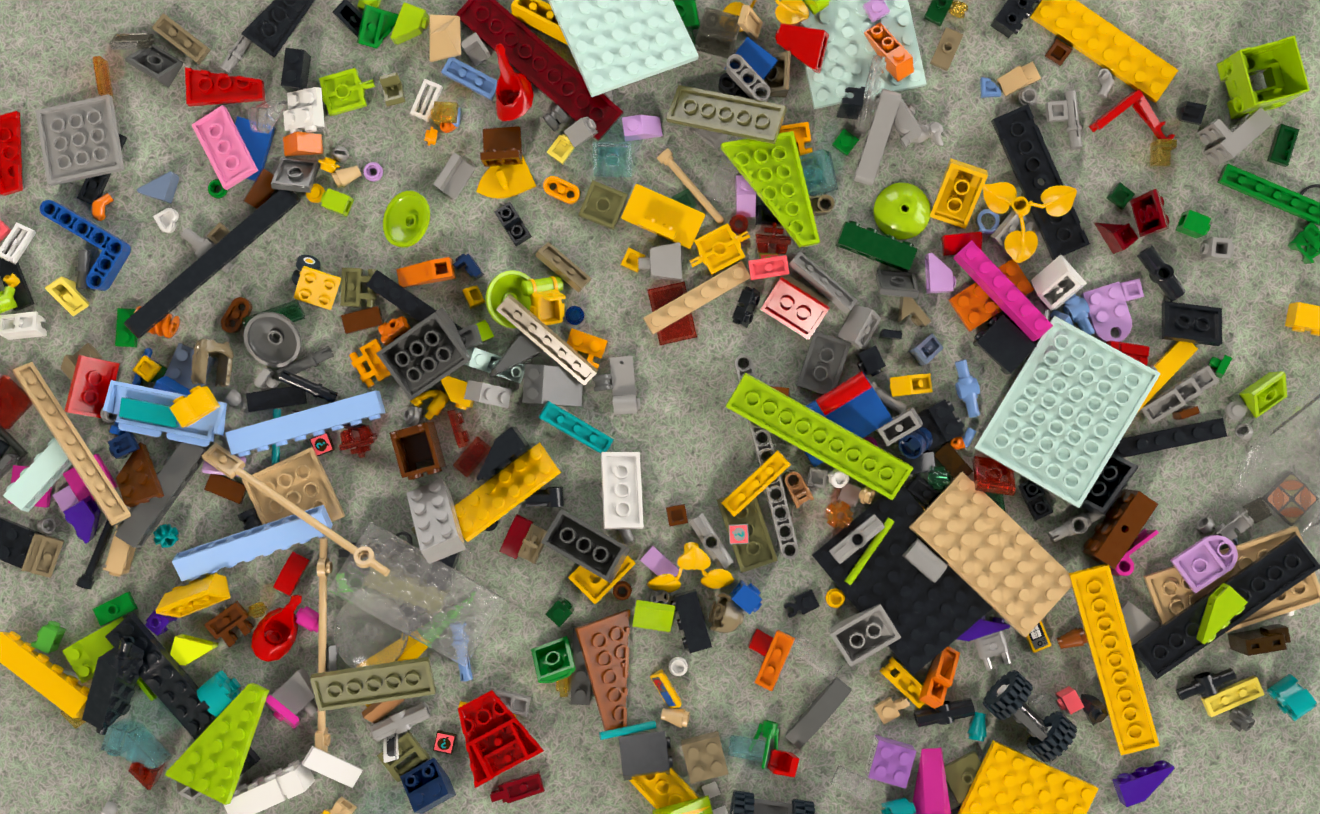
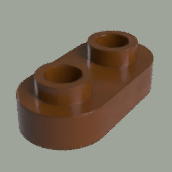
M238 297L232 301L221 319V327L224 331L228 333L240 331L252 311V304L248 299ZM242 304L245 305V309L243 311L240 310V306ZM234 320L235 326L231 327L230 323Z

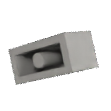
M468 380L464 399L508 408L512 389Z
M911 407L877 430L887 446L920 428L923 422L915 409Z

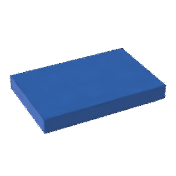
M237 116L235 126L258 169L256 173L246 179L255 181L265 166L276 128Z

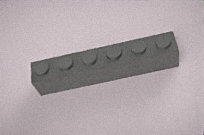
M178 442L173 455L166 458L163 464L164 467L160 472L156 473L164 496L162 498L153 497L150 498V502L140 503L137 506L131 507L129 510L131 517L122 521L117 526L115 536L133 548L141 549L204 461L202 455L207 451L205 448Z

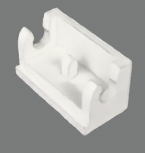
M38 312L0 315V335L8 340L47 336V331L41 326V323H46V320L38 315Z

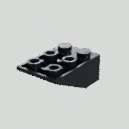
M510 427L495 439L477 476L478 481L490 480L497 474L496 470L498 468H506L512 463L511 459L513 457H520L528 451L526 448L529 444L516 427Z

